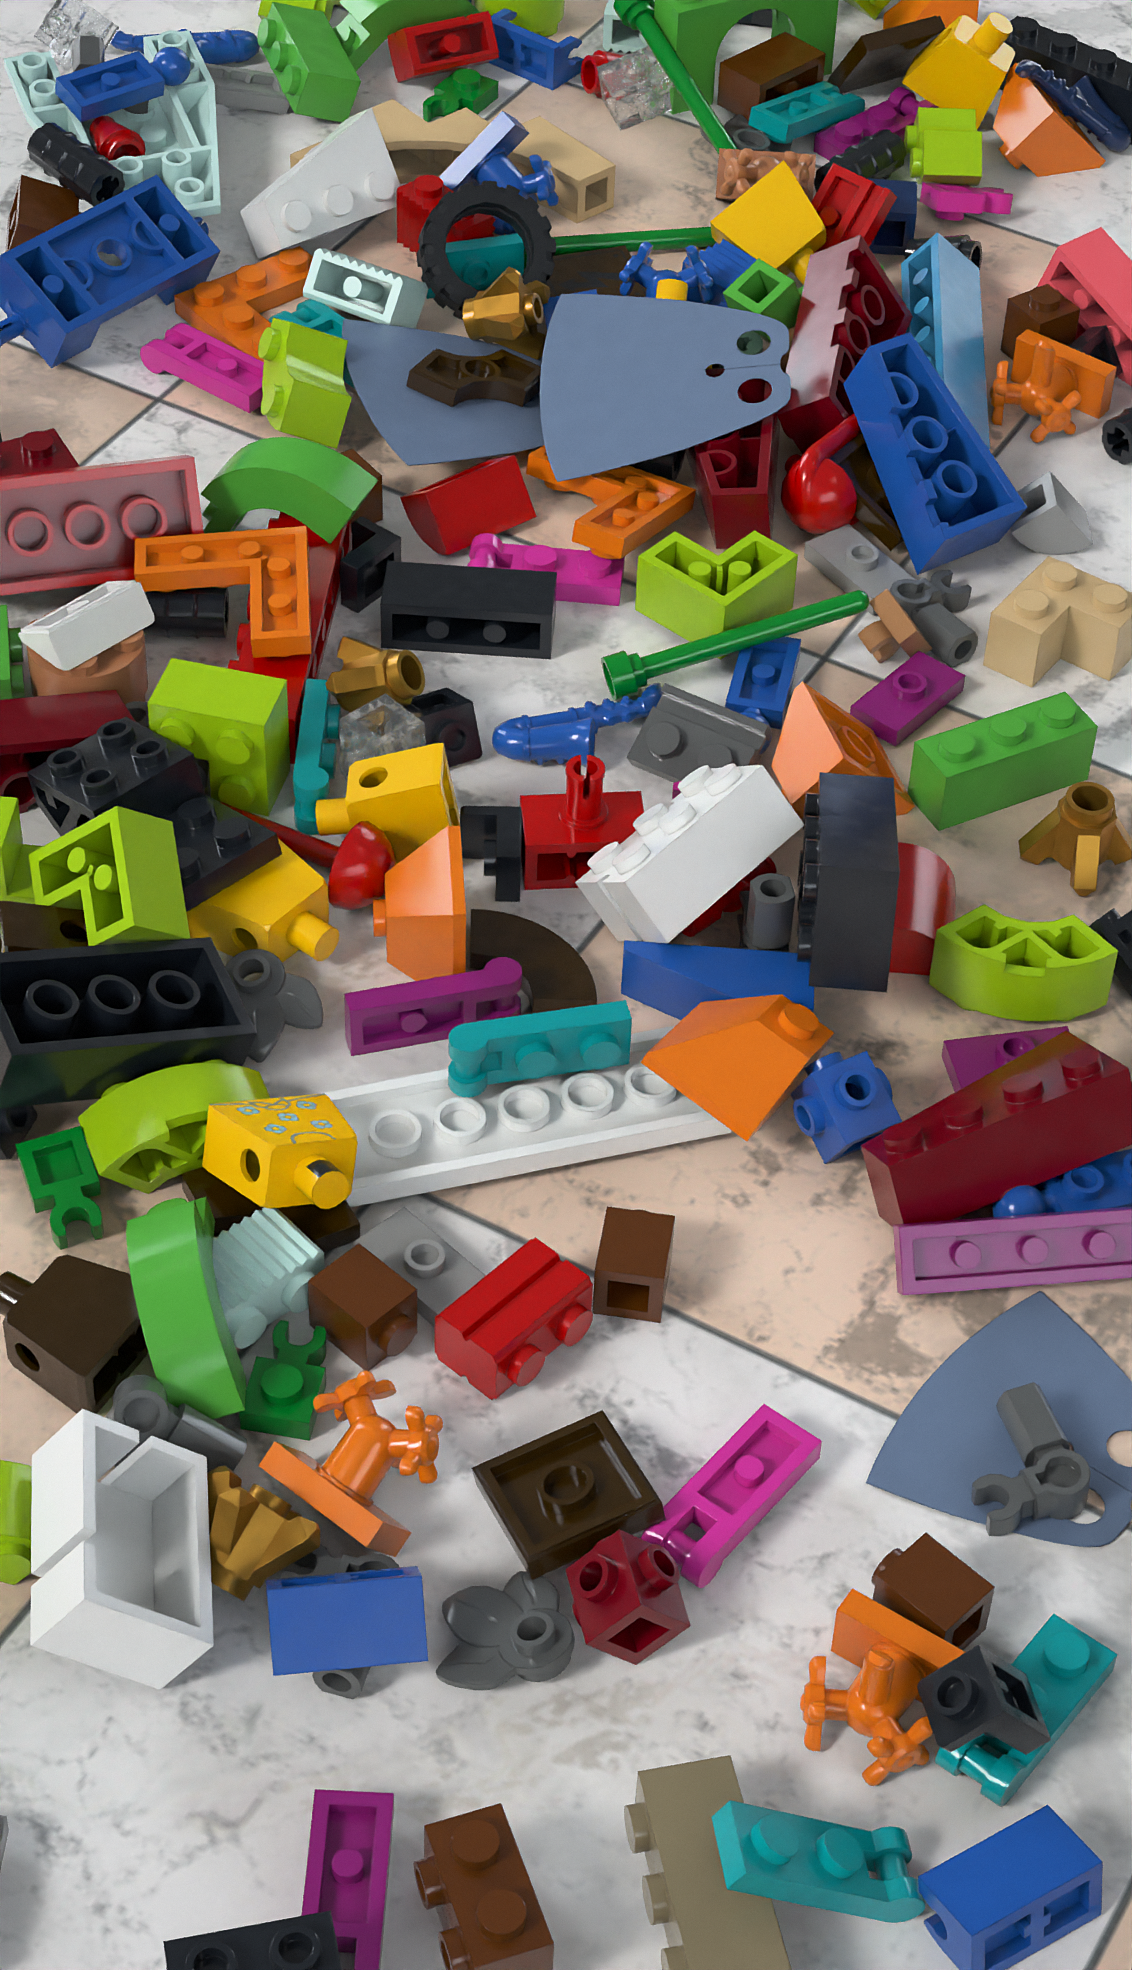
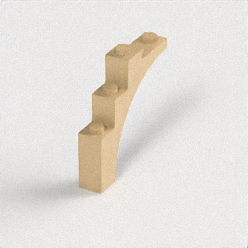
M394 99L372 107L400 184L409 183L417 177L427 174L439 177L490 124L466 107L429 123ZM541 116L521 123L529 134L507 157L524 176L535 173L529 156L537 154L542 158V161H549L555 178L556 187L554 191L559 197V202L556 206L550 207L547 200L540 202L538 196L537 204L550 208L575 223H580L614 207L616 167L614 163ZM321 142L290 154V169L303 159L306 153Z

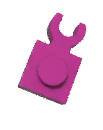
M922 182L920 196L921 203L935 210V217L954 221L964 220L965 213L982 214V212L1010 214L1013 194L1004 193L1002 188H972L969 185Z

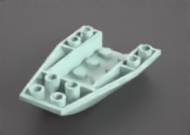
M189 30L180 32L165 31L160 35L143 37L144 57L149 63L153 62L159 50L172 46L183 50L187 54L191 63V71L186 81L177 86L164 85V95L149 100L148 113L133 114L121 109L103 115L113 118L115 122L138 133L142 137L146 149L145 155L136 157L123 156L116 160H111L109 163L123 172V179L125 181L124 191L157 175L193 218L220 214L215 83ZM51 51L42 53L26 52L20 56L4 58L5 70L30 126L36 130L45 123H56L65 131L75 134L80 142L87 143L97 153L94 141L89 134L90 125L96 118L80 122L55 94L56 77L61 75Z

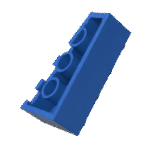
M911 332L869 346L843 385L917 575L998 543L1027 509L1026 504Z

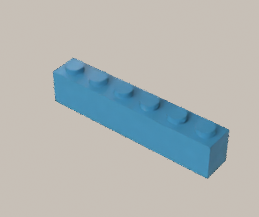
M937 232L901 263L902 300L913 316L906 333L911 332L988 449H990L980 271L972 261Z

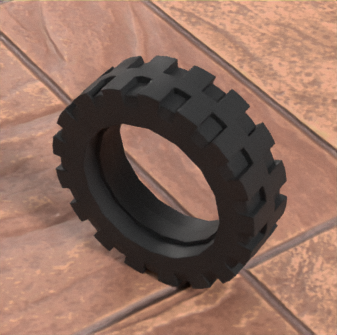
M483 181L478 186H474L473 182L459 186L457 191L453 193L450 191L440 199L439 203L429 214L418 239L417 265L423 271L421 276L422 282H425L428 289L431 288L434 292L435 302L443 309L445 306H448L454 310L453 316L463 320L464 301L469 298H475L477 293L481 291L460 280L450 267L445 252L446 237L451 227L463 217L474 214L496 216L514 228L522 238L527 253L526 270L522 275L524 285L535 280L547 285L548 280L552 276L555 267L553 256L556 253V241L551 239L549 234L552 229L547 216L542 217L537 211L540 206L530 196L526 200L519 195L520 190L514 186L498 187L496 181Z

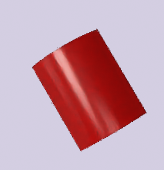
M515 455L487 460L400 497L407 517L416 533L424 543L441 555H450L471 546L472 540L479 534L489 533L496 535L537 517Z
M898 842L900 875L889 972L930 976L936 931L956 920L955 878L947 863L934 852L918 845Z

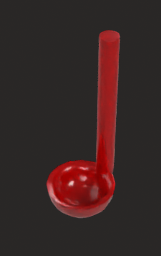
M854 413L808 447L801 456V459L791 466L782 481L780 499L786 516L802 531L818 536L849 524L856 512L857 494L852 480L842 467L829 459L861 433Z
M221 802L275 832L277 837L300 858L331 869L328 882L329 903L334 908L345 910L363 908L371 905L373 899H381L385 895V873L396 865L397 859L386 835L369 821H360L351 828L339 847Z

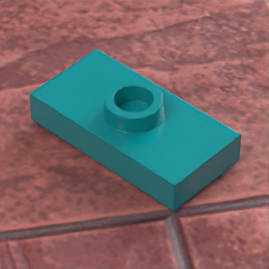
M518 233L446 243L445 252L450 267L461 281L477 290L485 291L508 267L516 269L521 273V276L524 273V244ZM431 288L428 289L426 298H434V292Z

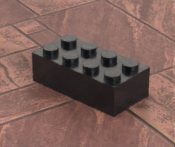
M819 772L818 792L805 794L803 850H800L797 887H799L797 901V962L809 963V986L887 993L900 875L894 778Z
M211 937L0 952V1109L100 1099L104 1091L112 1085L130 1082L146 1074L184 1064L222 1060L227 1064L243 1066L257 1035V1031Z

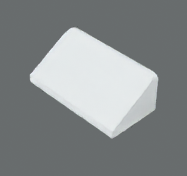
M107 581L22 628L18 635L24 644L56 668L67 671L151 625L155 621V616L140 582Z

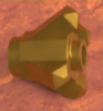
M508 267L485 291H479L475 298H469L464 301L463 321L469 338L471 340L482 339L486 343L494 342L538 360L543 356L546 335L538 332L537 325L543 322L542 305L548 303L550 288L538 280L524 285L521 273L514 268Z
M343 636L338 645L337 657L343 660L344 665L341 671L331 673L326 682V689L336 698L338 704H341V708L350 712L353 717V722L346 730L350 744L356 748H371L403 706L409 705L413 697L423 692L425 675L419 659L409 650H383L358 639Z
M1078 782L1070 786L1066 795L1058 800L1057 808L1020 838L1018 842L1020 859L1038 865L1045 858H1053L1062 867L1070 871V886L1079 896H1087L1096 891L1099 865L1106 860H1112L1117 865L1132 859V839L1116 815L1115 799L1111 791L1098 783Z
M218 1466L207 1473L211 1583L244 1602L253 1586L260 1589L268 1577L320 1547L321 1530L319 1525L314 1521L303 1518L302 1514L291 1510L292 1505L255 1483H253L248 1492L241 1487L242 1479L227 1466Z

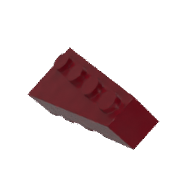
M1066 1030L909 1119L890 1126L882 1134L861 1145L879 1216L892 1227L893 1224L953 1220L1001 1200L1008 1191L1015 1187L1037 1185L1132 1145V1081L1129 1068Z

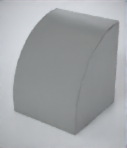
M1050 471L1017 491L1026 504L1027 509L1010 530L1012 535L1021 544L1033 551L1051 555L1074 553L1093 545L1086 511Z

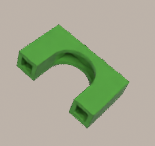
M655 0L654 20L709 105H712L716 57L720 44L728 31L740 19L758 10L772 9L771 38L786 31L826 53L824 76L832 74L839 0ZM652 52L650 93L672 115L689 111L690 109Z

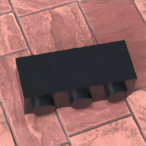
M388 561L380 603L381 648L551 659L556 617L557 572Z

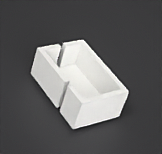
M731 763L722 768L710 769L708 765L696 769L678 784V789L681 793L670 802L671 806L666 808L663 803L651 807L634 821L633 827L636 831L621 844L618 842L608 844L589 859L587 864L591 869L575 883L617 941L644 940V942L669 943L804 826L802 820L763 765L736 766L734 763Z
M82 1409L32 1455L31 1574L41 1578L31 1586V1646L161 1690L214 1646L207 1457L150 1436L104 1479L98 1482V1479L139 1444V1430Z

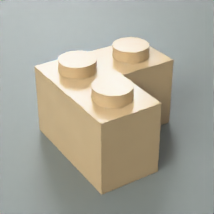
M1048 556L991 612L983 666L1031 688L1060 659L1110 681L1132 658V592L1125 590L1117 584L1109 583L1077 569L1067 562Z

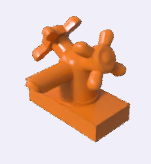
M1026 329L1016 338L1010 381L1017 384L1007 383L1009 361H1000L996 367L997 378L993 380V385L989 391L991 405L994 407L991 416L992 423L1002 426L1004 404L1020 405L1027 414L1036 417L1041 416V424L1030 434L1033 442L1040 443L1049 432L1056 433L1063 430L1069 435L1075 433L1076 426L1071 421L1072 414L1070 411L1073 408L1097 419H1100L1108 412L1117 367Z
M363 1370L357 1375V1378L340 1384L334 1393H322L313 1400L316 1413H323L334 1409V1415L338 1422L348 1419L350 1427L323 1465L302 1451L274 1441L258 1466L365 1547L396 1557L412 1532L374 1505V1501L371 1498L391 1466L399 1469L400 1474L403 1476L414 1475L418 1471L421 1483L431 1484L436 1481L438 1472L434 1465V1460L438 1455V1433L443 1428V1420L437 1415H427L425 1418L424 1412L420 1407L407 1406L405 1418L408 1429H396L388 1419L377 1414L372 1400L394 1395L396 1393L394 1384L389 1380L376 1382L374 1375L370 1371Z
M852 1588L836 1611L831 1651L860 1667L861 1671L848 1690L825 1689L826 1656H815L809 1662L810 1681L804 1685V1692L800 1698L802 1718L807 1724L804 1744L808 1750L820 1751L822 1723L825 1720L846 1721L858 1734L873 1738L867 1743V1748L878 1759L863 1771L862 1777L868 1785L877 1786L885 1779L889 1772L899 1773L914 1764L920 1766L927 1764L930 1755L925 1745L920 1744L933 1734L928 1717L924 1716L917 1720L907 1732L904 1731L899 1720L915 1699L922 1703L917 1689L919 1681L966 1652Z

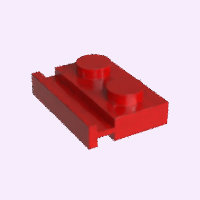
M833 163L811 201L826 228V242L814 253L858 235H861L868 247H870L897 196L890 189L882 188L873 181Z

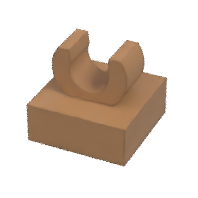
M885 589L869 601L881 620L866 626L858 634V637L879 664L892 657L900 646L909 657H912L918 651L926 654L933 649L888 589Z

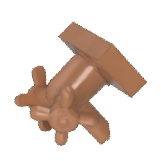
M719 148L716 199H738L784 160L811 202L813 200L816 154H801L793 151H754L750 148L743 150Z

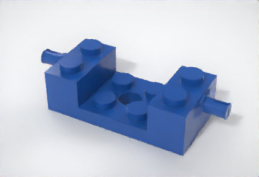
M155 175L1 254L0 307L6 313L7 318L0 321V347L18 336H23L24 339L31 343L50 368H53L90 348L100 325L156 294L166 306L175 302L174 295L192 289L202 282H206L220 254V249L208 236L209 229L206 222L201 224L203 221L201 217L193 218L163 181ZM98 253L114 254L119 258L122 265H108L100 259Z

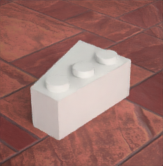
M372 107L343 121L325 140L313 147L304 155L303 159L288 172L282 174L240 211L258 259L397 207V188L400 187V183Z

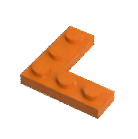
M298 246L283 250L278 255L255 264L242 266L237 271L212 281L202 282L192 289L174 295L175 313L192 327L264 362V359L258 355V346L264 330L267 327H271V322L260 313L303 296V288L313 256Z
M545 445L528 456L527 475L544 480V484L553 490L574 491L591 497L592 502L598 505L575 520L572 542L589 547L594 555L601 558L622 559L693 509L696 489L629 465L557 482L547 457Z
M306 526L135 539L134 577L136 582L141 583L144 592H172L178 589L205 587L227 588L234 585L250 584V628L253 658L312 654L309 544Z

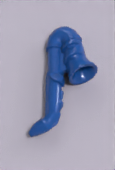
M117 29L104 31V37L116 49L127 52L140 51L143 55V37L160 35L133 36ZM229 29L222 32L192 33L190 31L204 63L215 65L232 62L239 63L251 59L260 49L257 36L249 31Z
M658 682L650 684L636 700L623 696L620 702L614 703L606 698L602 701L601 705H596L592 701H586L584 707H571L567 711L532 717L522 715L521 717L504 721L494 728L492 735L493 748L498 754L512 760L524 762L534 760L538 765H543L544 762L549 760H555L560 765L577 755H581V765L586 767L587 755L594 756L595 734H597L598 728L614 726L622 722L629 723L634 719H644L647 717L652 707L657 706L663 694L661 692V684Z

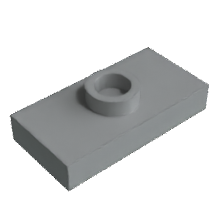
M205 63L215 83L216 104L224 105L235 111L254 109L287 114L289 102L282 92L281 85L274 73Z
M849 524L805 542L804 558L845 593L861 590L868 595L869 601H871L885 589L890 591L892 584L897 580H916ZM869 603L866 610L871 615H876L877 613Z
M405 1207L353 1242V1247L360 1243L417 1289V1313L434 1327L435 1317L486 1276Z

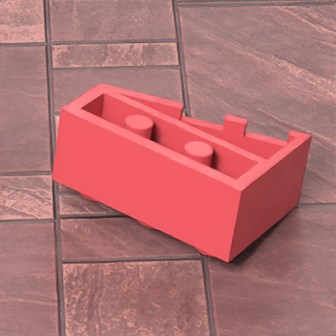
M1100 227L1058 246L1037 287L1049 284L1080 308L1075 340L1090 327L1107 325L1123 370L1118 378L1132 387V260L1106 231Z

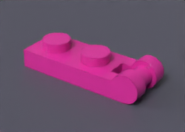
M182 322L178 323L166 331L163 340L153 339L140 350L143 364L152 373L158 374L165 370L248 413L261 406L264 362Z
M489 533L479 534L472 540L469 552L470 562L467 566L557 572L556 601L619 606L625 557L622 559H606L594 555L590 550L551 548L546 545L505 544L500 538Z
M763 1404L663 1507L666 1520L646 1528L640 1539L665 1548L669 1551L676 1564L681 1566L680 1574L682 1577L698 1588L705 1587L716 1576L723 1560L820 1458L822 1441ZM691 1523L707 1532L698 1542L683 1533Z

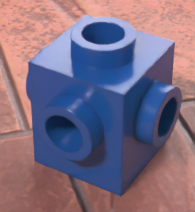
M867 1051L845 1060L840 1052H834L814 1061L805 1068L808 1077L790 1094L794 1101L793 1112L796 1122L801 1131L812 1138L824 1164L861 1150L862 1144L882 1134L890 1126L902 1122L892 1102L893 1094L890 1082L884 1072L874 1066Z

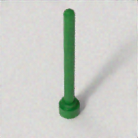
M615 0L613 8L625 26L631 27L633 30H639L717 153L719 154V148L738 149L654 20L655 2L653 0Z
M711 227L551 237V239L556 241V253L554 256L624 245L629 252H638L643 242H649L653 245L651 251L683 249L690 245L697 248L713 247L716 243L712 238ZM524 247V269H526L527 253Z
M855 590L643 657H639L638 653L627 655L625 651H620L601 658L604 677L609 692L616 702L621 700L623 696L632 697L638 695V688L647 686V679L862 613L869 606V597L865 592Z

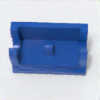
M507 8L491 16L499 58L488 63L552 91L581 73L583 59L577 56L573 58L568 57L573 49L578 48L582 44V40L569 36L557 43L508 22L512 21L517 16V13Z
M417 1566L266 1580L273 1676L428 1661L422 1575Z
M1046 1805L918 1876V1891L929 1907L936 1912V1914L925 1919L924 1924L938 1946L959 1970H1006L1101 1915L1103 1862L1049 1805Z

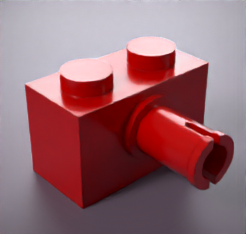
M577 755L566 763V794L520 795L521 866L524 890L579 888L575 882L591 869L587 864L589 859L610 843L618 842L621 844L636 831L633 823L644 813L641 791L603 792V778L605 777L606 768L603 761L595 756L587 755L586 774L581 775V755Z

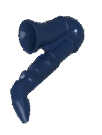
M1022 60L1017 64L1015 68L1016 75L1020 78L1032 80L1058 104L1059 109L1065 116H1070L1074 118L1076 123L1079 122L1088 129L1087 133H1093L1097 140L1108 149L1122 152L1129 147L1132 137L1129 128L1121 120V117L1116 115L1100 98L1087 75L1082 77L1073 87H1067L1065 79H1056L1053 70L1045 71L1041 68V65L1034 61Z

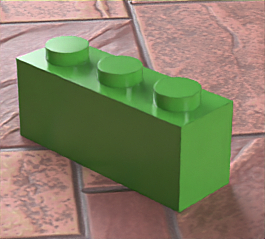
M272 2L268 17L263 18L260 22L257 39L294 114L337 122L345 121L350 115L361 80L326 15L322 11Z
M1062 692L915 741L908 794L938 831L1088 780L1098 726L1066 692Z

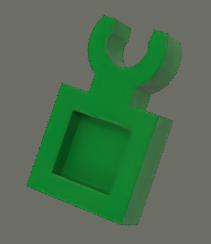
M458 68L434 87V96L428 97L423 102V119L429 122L434 117H444L465 107L478 115L498 98V81L482 76L472 69Z
M81 1126L15 1144L17 1158L35 1213L52 1209L49 1220L52 1238L56 1246L60 1250L68 1248L65 1228L69 1223L76 1220L85 1221L90 1225L91 1233L95 1240L103 1238L104 1228L101 1210L90 1199L91 1197L101 1195L100 1181Z
M280 1320L272 1333L274 1359L256 1356L246 1388L245 1410L239 1412L240 1429L310 1441L318 1415L314 1409L313 1400L317 1395L324 1393L326 1387V1367H320L326 1358L325 1327L316 1326L313 1338L309 1343L293 1345L289 1343V1321Z

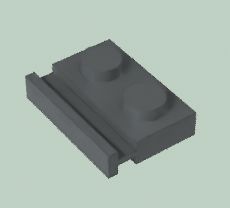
M664 683L661 689L663 694L657 706L652 707L626 757L632 766L675 783L682 781L687 775L705 765H708L710 769L722 768L731 763H734L736 766L757 765L761 758L759 753L765 741H769L773 733L767 724Z

